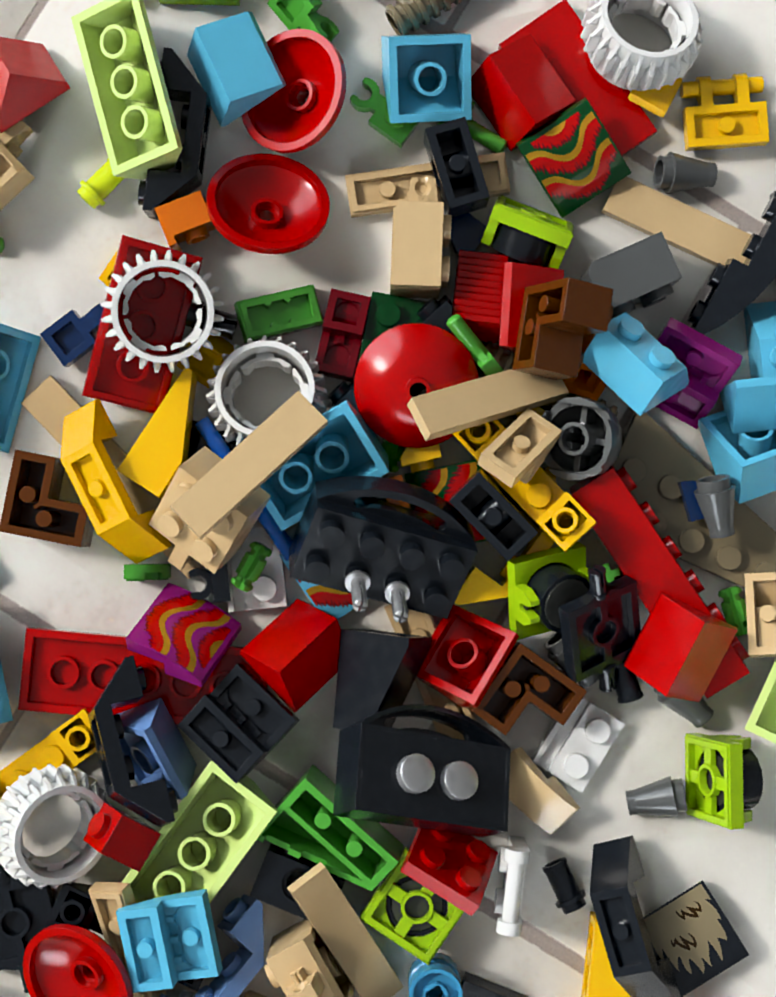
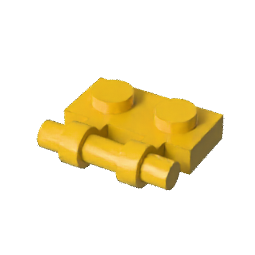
M746 73L733 74L730 79L711 80L710 76L696 77L695 81L682 82L680 85L681 99L696 98L698 106L685 107L682 111L685 151L765 146L769 142L766 101L750 102L751 93L763 92V77H748ZM732 95L734 99L733 104L714 105L713 96Z

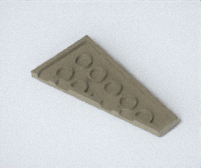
M635 412L622 440V448L618 459L613 465L616 470L623 466L625 467L637 488L631 491L639 504L645 501L649 503L660 520L654 527L662 539L667 535L671 536L683 555L678 559L742 588H745L746 573L776 572V532L745 503L739 504L735 500V534L729 537L710 538L705 519L693 522L688 521L678 482L696 481L713 474L647 413L639 416Z

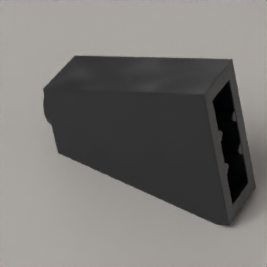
M365 628L341 629L333 728L345 729L369 715L403 705L432 646V637ZM396 718L385 719L384 726L392 727Z

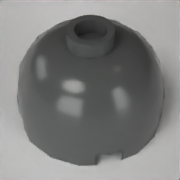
M567 397L557 401L559 403L555 404L551 410L544 412L542 417L562 430L561 436L545 458L546 464L550 467L547 469L553 475L567 481L590 480L609 470L617 461L622 448V428L616 415L605 404L588 397Z

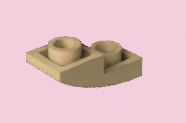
M522 747L511 752L509 800L550 835L555 833L580 809L579 805L555 776L548 779L544 776Z

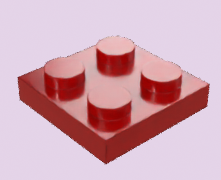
M418 828L400 872L472 916L480 907L498 852L471 835Z

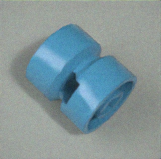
M436 953L429 965L418 958L412 963L408 972L409 997H463L459 970L456 963L449 956Z

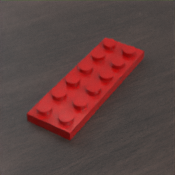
M28 627L25 633L18 710L76 715L86 708L90 713L117 667L125 657L134 656L136 667L141 666L143 668L147 689L142 691L143 697L136 704L112 709L113 715L162 698L172 719L178 725L204 695L210 694L236 664H243L267 689L268 684L241 656L239 652L244 647L230 646L204 685L199 687L165 674L164 663L128 650L126 644L127 636Z

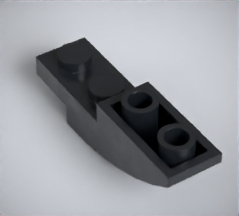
M776 196L770 199L761 216L762 219L766 220V223L760 234L753 233L741 253L742 256L746 257L744 264L732 258L727 259L725 265L718 263L707 282V285L711 286L712 289L705 302L701 300L696 302L687 319L688 322L692 323V329L704 335L720 327L751 304L776 277Z

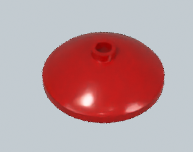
M308 29L287 30L266 42L286 86L241 116L245 128L251 137L263 147L275 152L294 153L318 142L335 123L345 99L346 70L339 51L326 37Z
M250 154L229 161L214 174L207 189V212L214 227L233 244L252 252L284 254L304 248L319 237L329 217V196L319 177L300 162L276 154Z
M407 323L395 326L381 333L364 350L355 371L354 394L362 418L377 435L390 443L402 447L424 448L442 443L454 435L451 433L425 441L407 406L410 399L414 397L410 394V387L414 383H422L426 387L425 393L478 379L479 377L474 359L465 345L456 336L435 325Z
M71 924L50 925L37 933L25 949L23 975L31 997H133L131 981L119 955L104 939L85 928Z

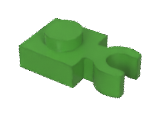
M364 78L362 85L372 95L368 100H360L357 96L352 95L350 97L351 105L359 112L373 113L368 120L369 126L402 148L420 122L390 123L386 97L380 94L379 87L375 81L370 78Z

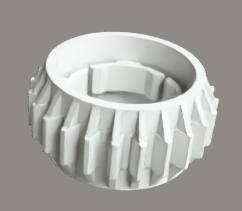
M590 0L581 22L583 31L580 38L584 40L585 46L583 50L587 52L590 63L608 82L630 91L660 90L662 86H672L677 78H683L688 68H691L703 43V39L700 37L703 26L700 25V14L693 0ZM620 14H636L652 20L669 36L672 42L670 49L664 50V52H649L630 45L614 30L611 24L613 17Z
M151 250L150 261L145 262L140 254H136V267L133 268L125 261L122 263L127 273L124 277L112 273L111 276L118 283L117 287H104V290L113 297L112 301L100 303V306L111 310V315L101 318V322L112 323L114 327L105 335L106 337L118 336L119 341L114 347L115 351L124 347L129 350L125 361L128 362L135 356L140 357L139 369H143L148 361L153 362L155 373L159 372L162 363H167L170 372L174 373L176 361H180L188 369L189 356L193 355L200 361L203 359L199 351L201 346L211 350L214 348L207 340L209 335H221L217 329L213 328V322L224 321V317L214 314V309L224 305V301L213 300L212 295L220 288L219 286L208 287L206 285V282L212 275L210 272L202 276L197 274L200 267L199 261L190 268L185 266L186 254H183L177 262L172 261L171 250H167L164 260H159L155 250ZM169 268L179 271V275L172 272H158L159 277H172L184 283L193 293V301L198 305L202 303L197 290L193 287L196 284L204 299L206 312L203 328H199L202 323V308H199L195 313L197 322L192 332L182 342H174L170 349L172 351L183 347L188 342L191 345L173 354L159 355L146 352L147 348L153 351H167V348L162 344L153 346L141 340L132 330L130 320L123 319L129 334L132 336L131 340H129L120 324L118 306L122 292L126 295L123 301V315H127L129 311L127 302L133 290L143 281L152 280L155 274L153 272L142 276L137 281L133 278L149 269Z
M264 335L261 341L254 342L251 338H248L247 344L241 347L235 344V351L230 355L222 354L224 360L222 365L213 366L216 377L207 381L212 390L206 394L208 403L212 405L208 409L211 419H217L214 425L218 432L225 431L223 436L226 442L236 441V446L258 427L253 426L248 420L242 421L240 412L234 406L235 389L241 384V375H250L254 369L270 366L281 368L285 373L290 374L292 372L294 381L300 385L301 394L321 414L326 412V406L322 401L326 400L328 395L327 390L322 388L325 385V378L323 374H318V362L309 361L308 350L297 352L296 342L293 341L288 345L283 344L282 337H278L275 341H270ZM228 409L231 410V413L236 419V421L229 415Z
M62 763L57 768L52 764H47L41 770L34 767L30 773L18 776L17 781L11 786H7L6 792L0 799V864L5 868L4 870L15 880L18 878L25 886L28 887L30 884H34L38 889H43V887L48 885L56 889L61 884H71L72 881L86 875L103 855L83 840L88 832V825L92 817L100 811L104 802L112 806L111 803L106 801L107 792L98 786L99 782L79 768L72 769ZM55 795H68L80 806L81 820L76 833L66 846L48 857L33 855L23 844L22 832L26 820L32 811L47 798Z

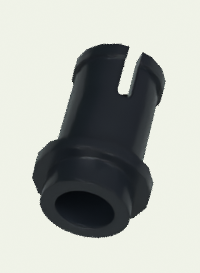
M201 301L202 304L197 305L192 302L190 305L186 326L191 327L192 330L197 322L195 313L199 308H202V323L199 328H203L206 312L204 301ZM214 309V314L224 317V321L213 322V328L221 333L220 336L233 340L234 330H236L238 324L237 314L233 315Z
M626 659L616 666L615 669L617 684L615 690L618 696V703L620 704L636 701L644 696L637 675L624 667Z
M565 857L554 860L542 868L558 899L555 904L557 908H562L564 914L572 913L586 905L584 900L586 893L584 890L579 889Z

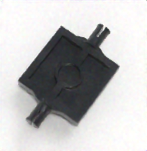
M593 565L592 568L589 567L587 570L590 584L589 591L558 607L566 676L575 683L591 675L599 674V689L603 692H612V689L615 690L617 688L615 680L616 666L628 657L641 632L637 581L624 575L606 584V568L602 565Z
M0 864V970H19L24 993H29L23 975L24 952L30 940L37 933L50 925H54L47 922V919L55 901L50 885L43 887V889H38L34 884H30L27 887L18 878L15 880Z

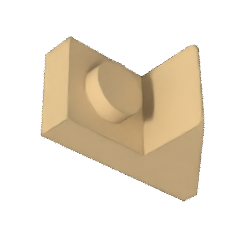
M528 407L480 454L477 465L510 488H513L519 480L527 484L561 436L562 430Z
M776 572L746 573L745 595L748 655L750 658L776 657Z

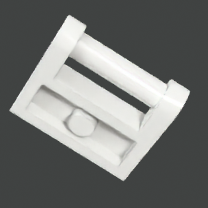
M508 836L507 847H500L498 872H504L503 888H496L494 913H500V918L497 919L496 932L509 937H519L522 931V899L526 865L529 864L530 849L525 837Z

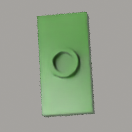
M313 284L238 301L234 304L245 344H247L248 338L255 342L262 340L264 335L268 339L322 326L324 321Z

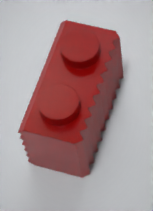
M459 249L452 315L460 314L479 340L496 343L499 341L504 264L508 262V256Z

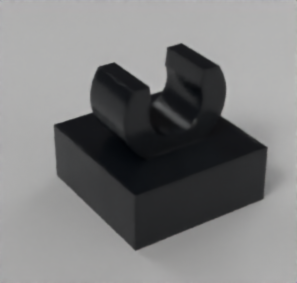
M227 563L215 574L207 568L206 570L195 568L187 572L188 577L198 576L205 582V587L201 592L190 593L191 599L201 600L209 596L211 603L231 601Z

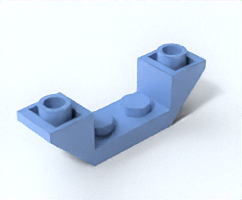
M243 894L241 898H235L227 905L222 914L223 920L217 927L240 948L236 952H231L223 959V970L220 975L215 977L209 986L205 985L200 988L193 997H239L264 966L263 904L259 900ZM161 993V995H160L159 997H168V996H166L165 994Z

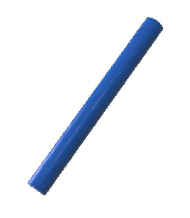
M208 416L194 425L211 451L223 459L231 452ZM265 506L258 520L281 555L288 561L292 540L285 530L281 531Z

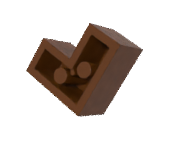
M571 277L525 287L512 370L553 380L577 378L578 370L583 363L582 344L584 336L607 332L608 324L613 315V306L611 304L613 289Z
M15 449L0 522V532L76 547L91 546L94 527L83 504L59 499L65 471L60 460L61 458Z
M516 641L477 708H466L506 736L528 703L564 726L587 691L526 646Z

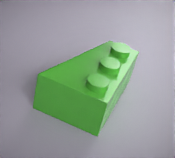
M312 764L275 805L278 812L257 840L262 843L266 840L288 850L287 854L298 859L301 856L317 864L321 862L329 873L372 892L399 863L404 845L379 822L333 816L335 783Z

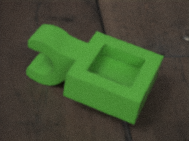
M269 0L267 3L289 30H312L326 37L331 42L339 33V29L330 19L317 13L323 4L321 0Z

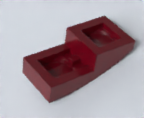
M331 288L315 360L319 365L318 374L349 382L353 381L371 297Z

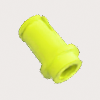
M109 158L86 182L81 180L79 182L81 187L76 191L93 209L99 204L104 206L106 204L104 199L124 179V177L113 176Z

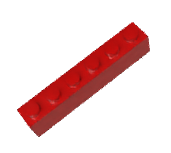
M612 465L606 472L590 480H581L569 488L571 496L597 522L592 528L623 574L637 581L638 596L649 613H651L661 592L727 623L716 604L713 602L707 606L699 593L705 590L692 568L684 572L676 560L683 555L671 536L667 535L662 539L654 527L660 520L649 503L645 501L639 504L631 491L637 488L624 466L616 470L614 465ZM737 636L731 642L704 693L707 699L750 673L743 661L749 657L748 652Z

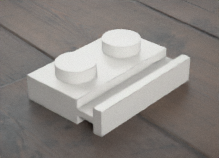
M263 527L252 528L240 549L227 562L231 601H227L228 613L288 606L284 562L279 556L281 553ZM255 541L260 542L271 549L272 554L269 557L266 556L265 560L267 563L258 580L251 584L253 589L245 592L236 588L231 583V578L237 576L238 573L235 571L246 552L251 551L252 548L249 545Z
M583 698L564 726L556 721L553 722L531 757V760L582 793L625 724Z

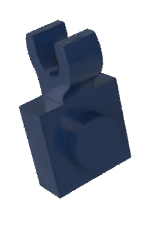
M100 303L82 318L77 311L71 310L40 333L64 367H70L93 349L96 339L93 333L98 331L103 311Z

